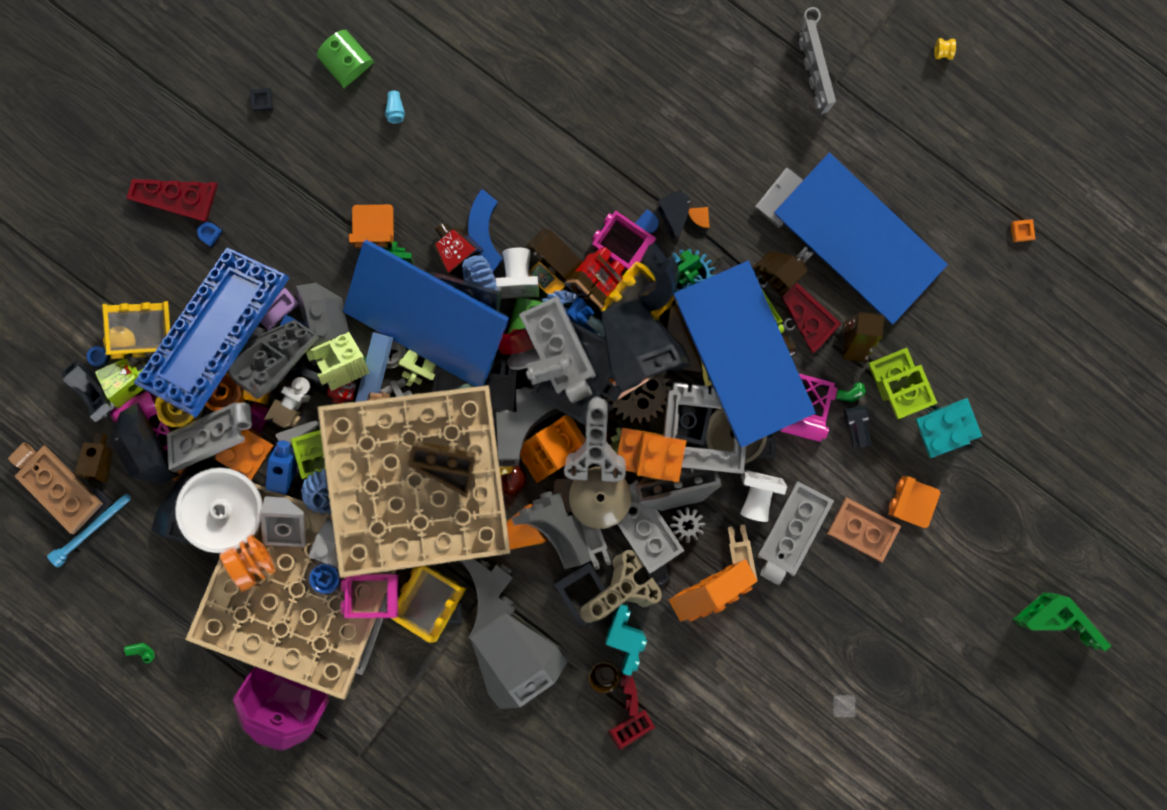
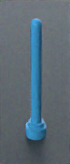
M123 495L62 549L53 550L48 554L49 561L58 568L64 564L67 555L130 501V495Z

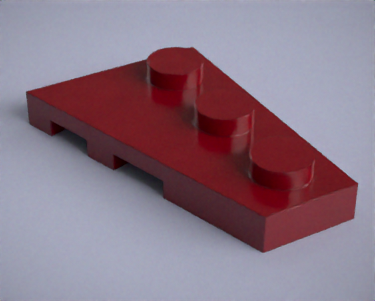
M797 282L782 296L783 302L811 353L814 354L841 323Z

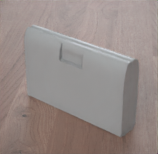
M786 168L758 202L755 209L780 228L784 223L773 212L803 180Z

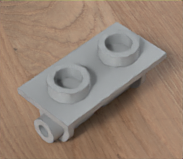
M567 352L527 364L529 370L527 371V376L532 380V384L573 373Z

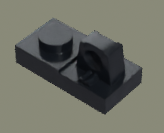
M300 359L288 372V379L293 381L298 377L306 378L310 383L311 389L325 395L327 394L328 384H321L318 374L321 373L311 370V362Z

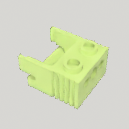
M349 332L306 351L309 362L316 360L321 374H318L321 384L327 383L331 391L361 378L365 374H370L364 357Z

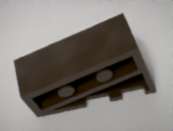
M542 228L526 245L533 252L532 254L540 262L543 261L548 266L547 269L554 276L558 275L563 279L562 282L564 284L583 262L549 229Z
M768 251L752 267L759 275H762L766 282L768 281V284L780 296L788 291L808 271L805 268L806 264L799 257L795 258L792 255Z
M671 305L666 329L684 347L692 363L690 366L678 371L701 374L703 373L702 365L695 344L678 306Z
M857 313L843 323L842 334H845L843 360L868 361V354L871 355L873 353L871 347H876L882 338L884 315Z
M413 440L407 466L430 479L436 480L467 499L476 460V452Z

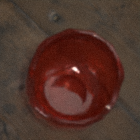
M513 466V470L509 474L500 475L502 492L505 494L514 495L521 492L526 486V474L519 466Z

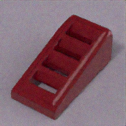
M644 709L638 713V716H632L608 730V734L616 748L621 750L654 729L655 726ZM640 717L646 725L644 729L638 720ZM632 722L635 723L639 732H635L633 726L631 725ZM626 726L632 735L630 737H628L626 731L624 730V727ZM618 731H620L622 737L624 738L622 742L619 736L617 735Z

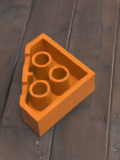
M744 559L701 580L700 583L682 590L670 598L669 602L680 622L687 619L691 622L699 618L700 615L703 618L713 611L714 613L722 611L726 608L724 604H730L738 600V595L752 590L751 585L758 580L747 560Z

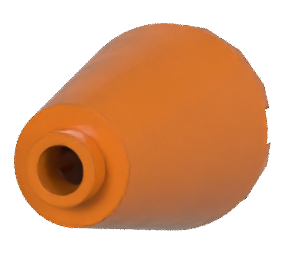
M529 504L523 509L530 508L531 506H534V504ZM512 518L506 521L510 549L542 544L549 541L543 533L534 527L524 524L514 526Z

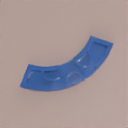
M482 189L477 195L470 211L468 233L483 248L484 251L478 256L482 255L487 260L493 273L504 260L493 247L489 235L490 218L498 201Z

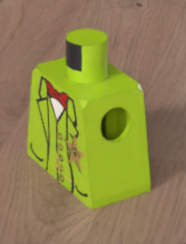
M122 359L95 372L108 400L117 409L121 408L143 390L134 384L146 366L143 361L133 366L127 359Z

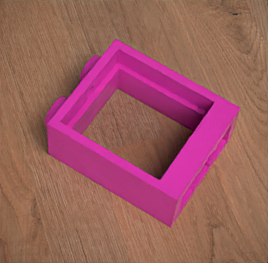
M615 211L613 215L609 213L603 222L605 226L602 231L597 230L592 237V247L597 251L603 248L600 244L615 222H619L645 240L629 264L611 252L612 255L609 259L611 261H619L627 271L636 261L641 263V258L648 245L654 244L656 238Z
M398 575L346 576L345 580H342L341 591L345 592V601H341V614H344V618H398ZM353 581H388L387 612L352 613Z

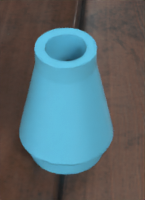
M390 91L387 93L385 117L390 123H400L404 120L405 116L400 93L398 91Z

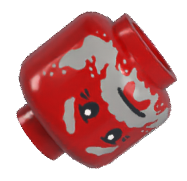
M351 381L332 391L328 386L327 395L333 398V403L344 404L345 401L350 402L354 397L356 383Z

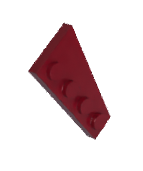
M132 179L127 199L207 222L218 183Z

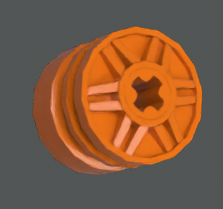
M252 534L247 537L249 546L243 540L239 542L242 550L241 553L234 547H231L220 554L221 561L230 577L244 592L257 584L254 576L255 573L262 579L267 578L265 570L269 574L276 572L269 552Z

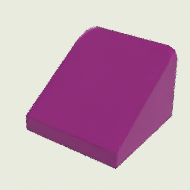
M254 402L250 406L251 428L261 433L268 420L264 419L270 409L258 402Z

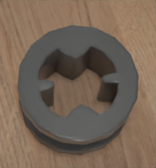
M806 246L795 258L799 257L805 263L813 255L814 251H809V247Z

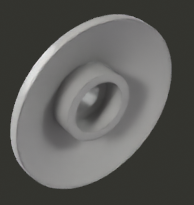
M533 348L521 353L511 354L507 360V365L510 369L514 370L527 368V364L541 359L536 349Z

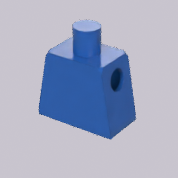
M282 440L277 442L268 460L266 491L286 494L297 473V460L293 447H290L288 441Z

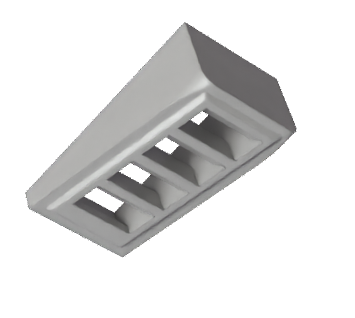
M312 421L277 433L275 436L278 441H288L290 447H292L291 438L314 432L321 427L320 422Z

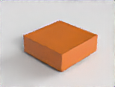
M1033 219L1011 222L1013 243L1035 240Z

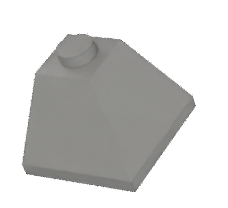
M265 497L260 512L263 545L305 547L304 512L287 498Z
M327 519L316 536L309 557L339 568L333 521Z

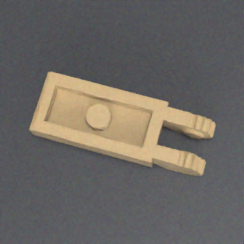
M745 524L741 525L740 528L743 537L741 542H735V531L733 527H728L729 546L733 564L746 559L757 579L750 540H748Z

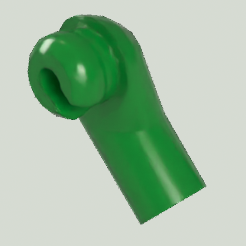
M856 383L850 391L837 389L835 399L855 402L864 396L866 392L863 383Z
M145 643L129 645L124 648L126 656L138 654L144 659V663H151L155 658L154 650Z

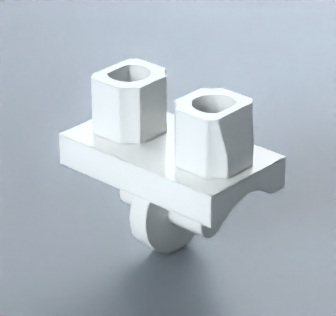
M298 377L293 380L291 387H284L282 393L286 395L281 405L290 410H298L302 402H308L311 396L304 394L310 389L309 381L306 378Z

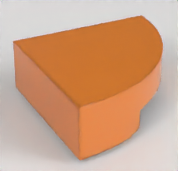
M708 207L690 208L688 212L689 218L699 227L709 229Z

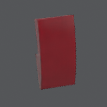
M513 329L509 334H503L498 346V350L502 355L521 353L535 348L526 329Z
M621 674L620 687H623L625 694H631V697L627 696L625 709H629V715L638 716V696L632 674L631 676Z

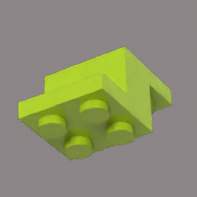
M907 348L868 363L883 401L889 400L897 419L937 404L922 366L914 365Z
M321 430L291 438L302 479H308V475H314L315 471L321 472L323 468L326 470Z

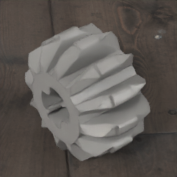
M688 507L685 508V515H683L681 510H677L680 517H671L677 521V524H670L672 528L677 527L672 533L674 535L680 533L679 541H682L685 535L687 543H690L691 535L695 541L698 540L695 533L698 532L701 535L704 533L698 529V527L705 526L703 522L698 523L703 516L698 515L695 517L696 509H693L691 515H689ZM690 519L692 521L690 524L693 525L692 528L684 530L683 522H688Z

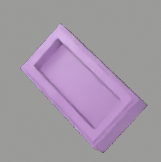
M284 288L260 322L270 331L284 318L285 314L288 315L297 307L299 302Z

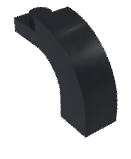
M656 243L648 245L641 258L655 278V281L645 283L638 295L641 303L650 312L664 307L669 302L680 278L679 268L673 257L666 259Z
M78 359L61 372L62 380L84 400L88 407L89 417L95 422L105 418L115 407L108 400L99 379Z

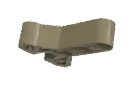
M627 550L614 557V573L611 586L581 608V617L585 622L592 623L605 617L623 602L638 603L641 607H648L661 600V591L653 578L639 585L634 581L635 572L644 566L634 551Z

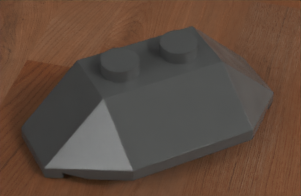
M317 283L295 286L303 325L318 335V339L309 349L330 340L332 341L336 337L349 332L341 297ZM311 360L312 366H316V360Z
M682 467L679 482L644 476L635 486L640 505L663 511L702 502L721 487V482L717 471Z

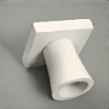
M509 248L504 250L502 254L506 278H496V287L498 291H501V299L539 297L538 277H529L531 251L526 248Z
M744 469V474L741 475L744 485L750 486V490L740 514L749 519L768 522L772 493L776 492L785 495L787 486L782 478Z

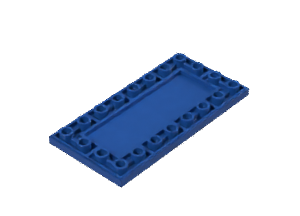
M830 152L773 212L779 220L880 315H884V318L891 325L898 320L948 265Z
M368 240L362 244L343 309L344 313L383 335L393 337L395 342L475 387L484 386L509 319Z
M226 248L155 353L151 356L134 384L184 412L197 417L289 280V277L230 248Z
M749 260L673 293V297L739 447H744L816 414Z

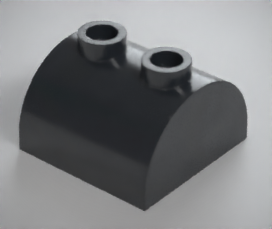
M678 404L677 414H679L675 438L686 440L687 443L704 445L712 408Z

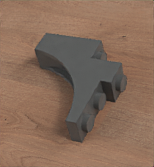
M530 387L516 389V412L503 410L496 413V443L499 467L518 466L521 448L529 434L540 423L563 413L532 395L533 389Z
M552 491L540 494V499L533 501L534 506L519 510L520 515L511 517L514 526L529 525L543 533L556 549L564 569L580 566L592 561L581 522L574 514L570 515V512L565 511L561 493L552 495Z
M477 558L460 560L473 578L478 597L477 618L474 628L468 637L470 640L471 635L504 612L511 615L515 610V607L512 606L514 604L513 601L506 596L503 598L499 596L513 578V575L510 574L512 570L503 563L501 566L496 564L493 570L489 568L491 565L483 558H480V560Z

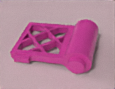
M799 374L801 380L806 381L810 387L806 392L812 391L817 399L812 405L819 403L823 408L822 417L811 415L780 431L821 442L828 435L829 427H826V419L830 402L835 400L838 388L834 387L835 383ZM819 385L829 387L827 395L820 398L815 390Z
M148 391L134 396L121 408L117 409L114 407L110 412L112 420L116 423L121 411L137 403L140 404L149 420L151 416L157 414L155 409L157 396ZM161 421L158 429L152 427L156 431L157 437H159L160 433L167 435V433L171 432L170 427ZM168 445L163 446L165 450H168Z

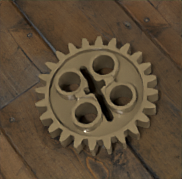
M666 371L648 378L657 383L658 387L655 391L647 389V382L641 385V390L653 395L654 399L642 393H639L637 396L634 394L635 390L630 392L628 400L619 399L617 402L613 401L612 409H618L615 415H619L622 412V420L629 416L630 423L635 418L641 423L642 417H645L646 421L649 422V415L657 418L656 411L663 413L661 405L666 406V401L664 400L667 398L666 391L672 389V387L666 386L670 379L663 378ZM640 398L648 401V407L644 410L637 406V401Z

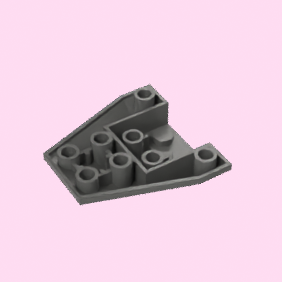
M295 320L248 339L227 373L238 386L256 399H259L279 384L318 339V335Z
M505 612L470 636L488 695L499 709L518 708L553 685L568 662L555 644Z

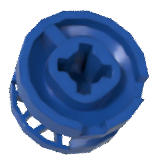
M320 564L314 567L309 577L312 588L324 594L336 591L341 583L339 570L329 564Z

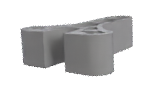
M594 398L589 402L586 442L575 453H571L566 457L564 473L570 479L587 480L588 466L592 463H597L602 467V481L617 482L625 477V459L617 455L606 442L607 403L602 398ZM599 409L602 412L596 413L593 410ZM597 428V429H600L601 431L596 432V431H594V430H592V429Z

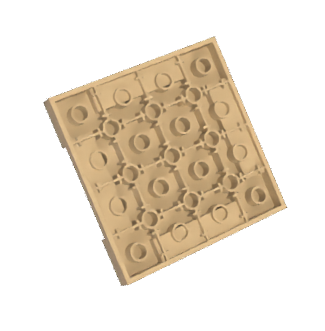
M489 386L318 407L340 577L510 553ZM413 440L476 452V460L467 499L456 491L448 489L436 480L430 479L407 466Z
M255 484L261 495L262 502H264L265 497L287 498L304 512L306 546L264 545L272 558L276 572L269 574L265 570L267 576L265 579H262L255 573L254 576L257 584L245 592L236 585L225 569L221 558H219L186 640L338 698L346 699L376 618H344V614H341V601H345V592L341 591V583L336 591L328 594L315 591L310 584L309 577L314 567L320 564H327L310 558L309 554L316 536L327 519L333 521L332 513L330 515L328 513L320 515L319 511L313 513L312 509H307L303 501L285 494L266 491V487ZM260 524L254 536L263 544L262 526ZM237 548V550L241 553V548ZM397 569L360 575H395ZM353 581L352 613L379 612L388 590V581Z

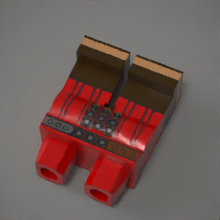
M606 247L600 248L595 253L588 254L582 264L565 283L592 310H602L606 304L604 301L623 279L621 273L624 266L617 260L611 264L608 263L607 260L612 254Z

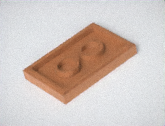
M845 497L827 534L883 562L901 526Z

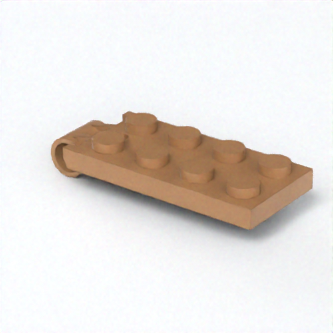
M23 442L8 457L11 463L21 468L15 477L70 534H75L103 504L45 445L36 453L30 445Z

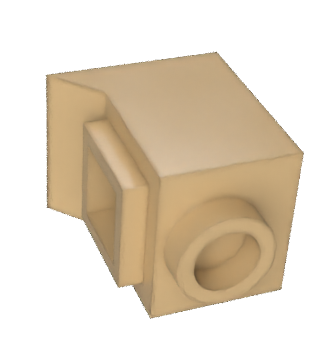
M275 400L264 420H272L284 428L296 427L300 422L301 417L299 415L301 412L296 409L290 410L281 405L282 401Z

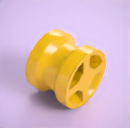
M938 38L935 44V59L946 57L948 60H953L956 51V40L949 39L944 41V39Z

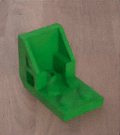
M1042 593L1013 618L1017 625L1030 630H1065L1069 627L1079 633V639L1085 646H1091L1095 650L1106 651L1111 647L1070 597L1055 593Z

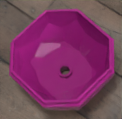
M256 666L250 671L233 699L235 712L241 728L259 744L276 750H285L305 741L314 731L329 702L328 695L325 692Z

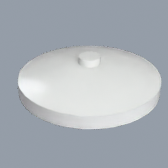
M214 468L195 475L184 485L176 503V519L181 532L193 545L208 552L222 553L231 547L239 548L240 541L243 540L247 543V537L251 534L255 535L261 524L260 512L263 502L257 487L248 477L232 469Z

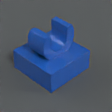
M577 297L566 311V314L571 321L583 326L594 312L582 298Z

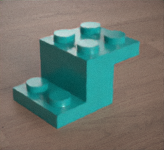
M968 398L930 411L928 414L915 419L929 458L970 444L971 440L982 437Z
M623 602L616 608L605 640L606 645L627 652L622 664V672L631 676L632 671H637L640 662L638 654L640 651H644L647 640L642 630L623 624L627 623L630 616V609H628L627 603Z

